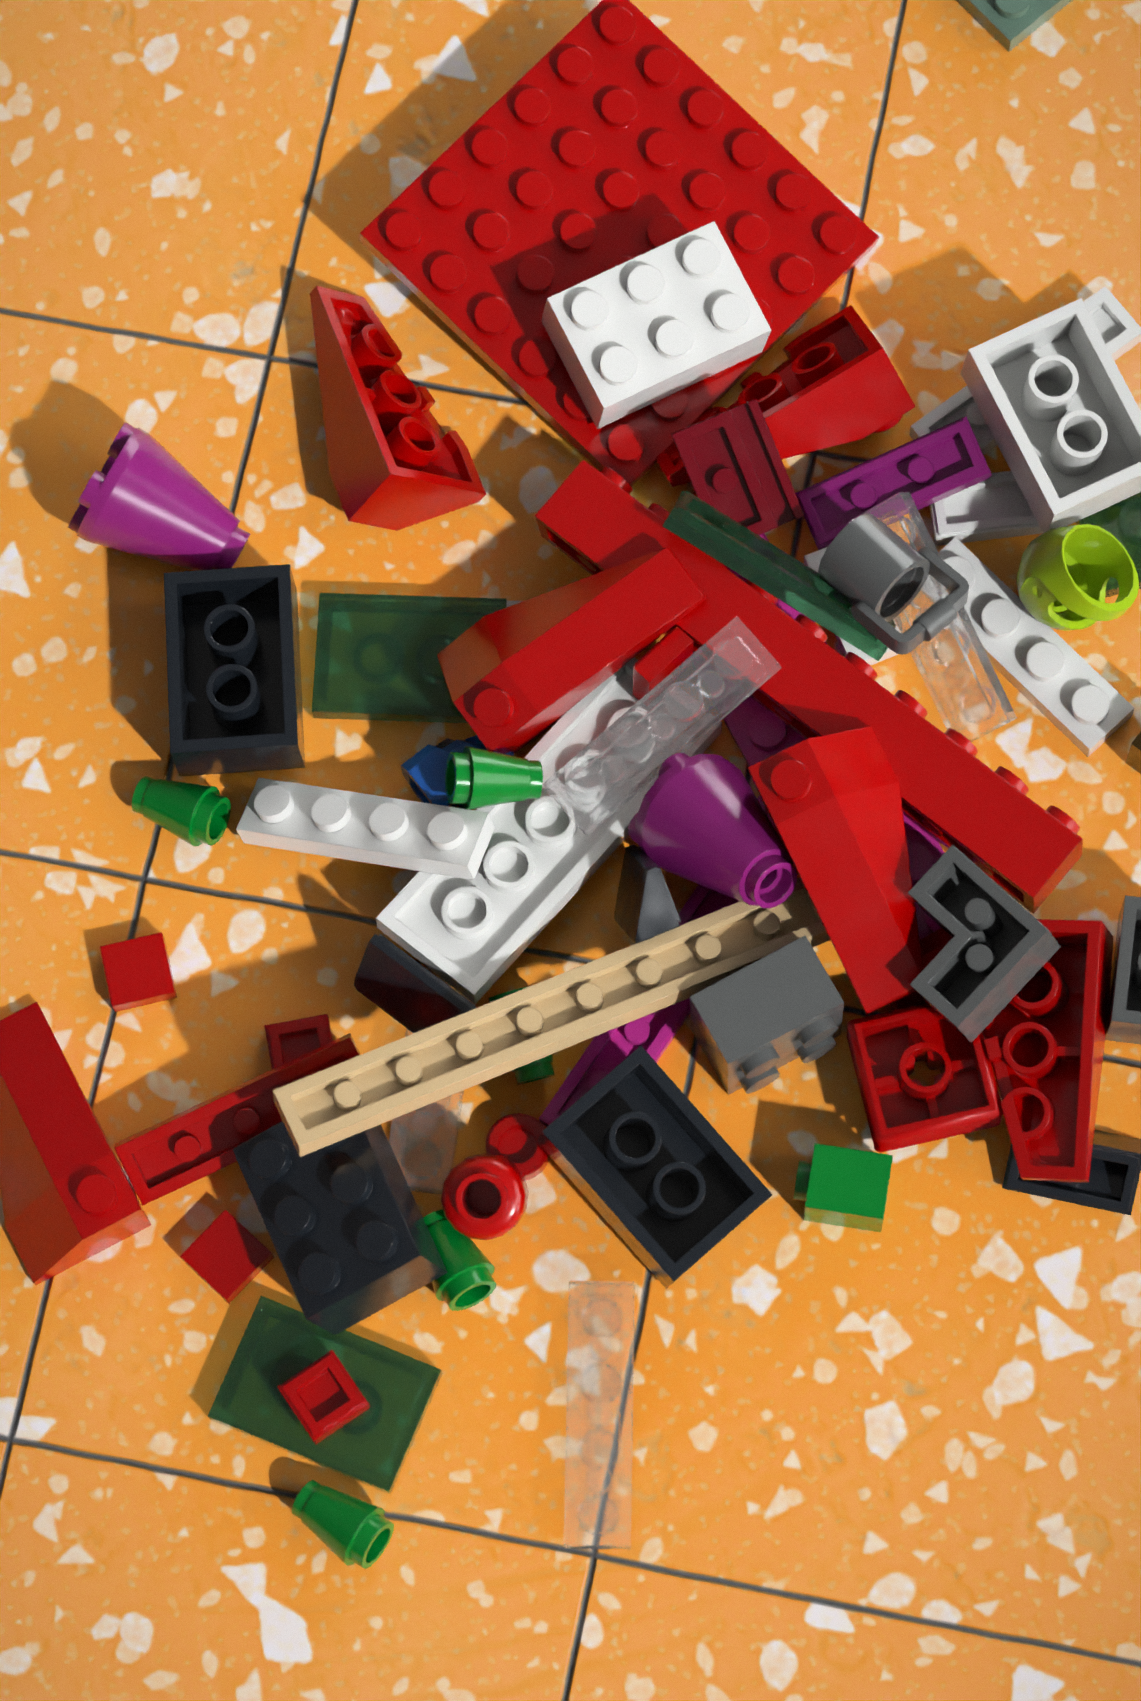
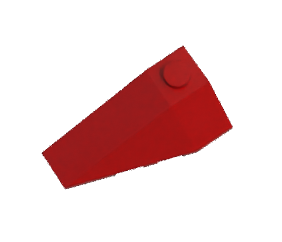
M316 286L310 292L329 471L348 521L398 531L480 502L486 495V492L466 444L456 430L447 433L443 431L429 410L436 402L426 386L416 388L397 363L401 360L403 353L366 299L361 296Z
M849 305L799 335L785 346L783 351L788 359L770 374L763 377L762 373L755 371L742 381L740 385L743 390L739 394L738 400L728 408H710L693 424L755 398L759 403L781 459L860 440L871 433L889 430L902 419L903 414L916 406L884 348L853 306ZM673 442L656 457L672 487L690 483Z
M665 547L485 615L438 653L437 657L453 703L487 750L501 754L510 752L515 754L707 599V596L672 549Z
M867 726L808 738L749 766L748 769L755 787L793 861V865L866 1014L916 991L910 983L924 968L915 902L908 894L913 887L900 785L872 727Z
M1037 919L1050 931L1061 947L983 1030L984 1042L1002 1099L1001 1106L1020 1177L1023 1180L1089 1183L1110 1003L1113 935L1102 921Z
M37 1001L0 1020V1190L5 1227L35 1286L151 1226L132 1185Z

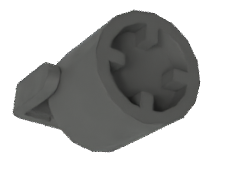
M870 513L860 515L837 534L826 549L818 568L819 577L853 605L850 610L854 619L896 654H908L923 641L928 642L957 618V612L967 603L969 584L963 576L927 547H922L918 551L915 550L887 525ZM930 574L951 593L935 602L913 621L912 626L901 634L888 622L897 617L911 604Z

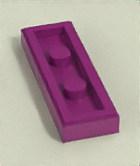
M965 416L795 494L818 550L828 547L837 534L860 515L870 513L886 525L993 477L971 424Z

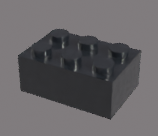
M290 564L164 573L170 754L179 776L305 768L298 596Z
M642 1046L637 1048L545 1128L537 1139L540 1146L666 1289L773 1195Z
M281 1121L232 1149L305 1319L337 1335L448 1273L381 1124L300 1157L284 1122Z

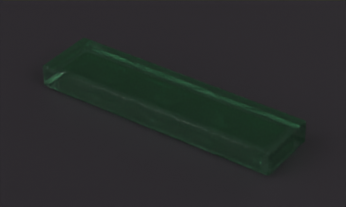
M682 490L671 507L662 525L663 527L875 660L879 661L888 647L854 619L850 610L853 605L819 577L818 572L689 491ZM893 619L890 622H888L894 628L896 627L895 621Z

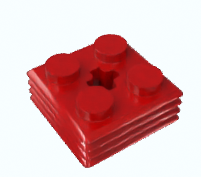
M928 1003L857 1018L848 1022L846 1037L874 1149L877 1152L882 1153L1000 1125L1003 1110L993 1068L987 1054L983 1031L971 1043ZM925 1061L929 1070H940L941 1073L934 1077L933 1085L922 1086L919 1080H911L908 1077L914 1073L915 1062Z

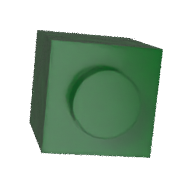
M815 1143L812 1162L799 1160L793 1199L806 1201L804 1220L881 1233L893 1155Z

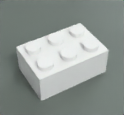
M715 221L547 298L541 320L597 429L761 353L771 333V328Z
M1082 298L968 349L961 375L1043 533L1052 528L1071 525L1141 492V411Z

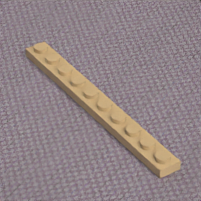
M799 877L791 895L776 907L762 908L758 905H749L741 901L648 940L633 944L273 1090V1100L299 1156L302 1157L688 999L699 991L803 936L807 937L812 948L830 941V938Z

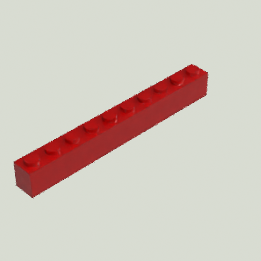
M583 459L535 515L541 536L591 575L665 547L671 548L707 596V599L666 632L668 633L672 628L679 627L694 640L693 653L725 676L805 739L871 726L899 782L903 814L948 849L954 845L1013 899L1034 914L1082 856L1083 838L1077 834L1080 831L1079 825L1058 807L1050 805L1045 810L1026 796L1029 792L1026 784L1008 769L999 766L996 771H993L975 757L978 753L977 748L964 735L952 728H948L943 733L927 721L925 717L928 715V712L911 695L902 690H898L893 695L875 681L878 677L876 671L861 657L852 652H848L844 657L825 643L828 636L811 619L802 614L793 619L776 606L779 602L777 596L762 582L754 577H749L744 582L727 569L730 565L728 559L712 544L705 540H700L696 545L678 532L681 528L680 523L666 509L656 503H652L647 508L630 495L633 491L632 487L617 472L607 466H604L599 472Z

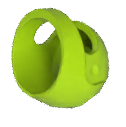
M1091 524L1052 528L1032 540L1022 554L1016 576L1019 599L1026 610L1037 621L1061 631L1080 630L1090 627L1096 621H1110L1119 618L1132 606L1139 590L1138 574L1134 562L1125 547L1110 532ZM1113 577L1118 581L1119 595L1115 603H1105L1107 582Z

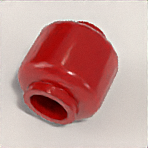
M480 1153L465 1158L450 1170L443 1182L441 1203L445 1217L456 1231L468 1238L490 1240L503 1236L519 1223L527 1209L529 1191L525 1176L514 1162L502 1155Z

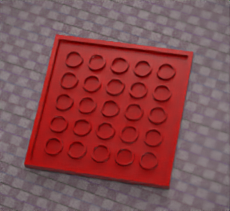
M602 0L365 227L359 236V241L599 471L604 466H607L622 476L631 487L657 463L656 457L673 443L671 433L692 425L704 412L712 408L877 244L879 236L630 0ZM715 221L771 328V333L763 351L597 429L541 321L547 298Z

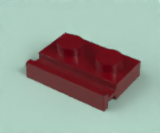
M754 398L730 410L728 409L671 433L673 442L720 552L778 528L780 525L804 517L757 399Z

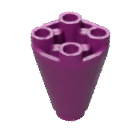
M125 422L107 453L109 457L101 471L96 470L83 490L78 500L80 505L73 515L68 528L75 531L77 536L87 542L193 571L232 568L251 534L239 528L240 520L150 433Z
M676 753L662 763L657 780L645 794L639 811L633 816L629 824L628 833L631 839L639 845L640 850L646 853L663 870L746 904L758 905L762 908H773L783 903L796 886L797 871L793 866V861L741 770L722 756L715 754H698L689 757L685 753Z

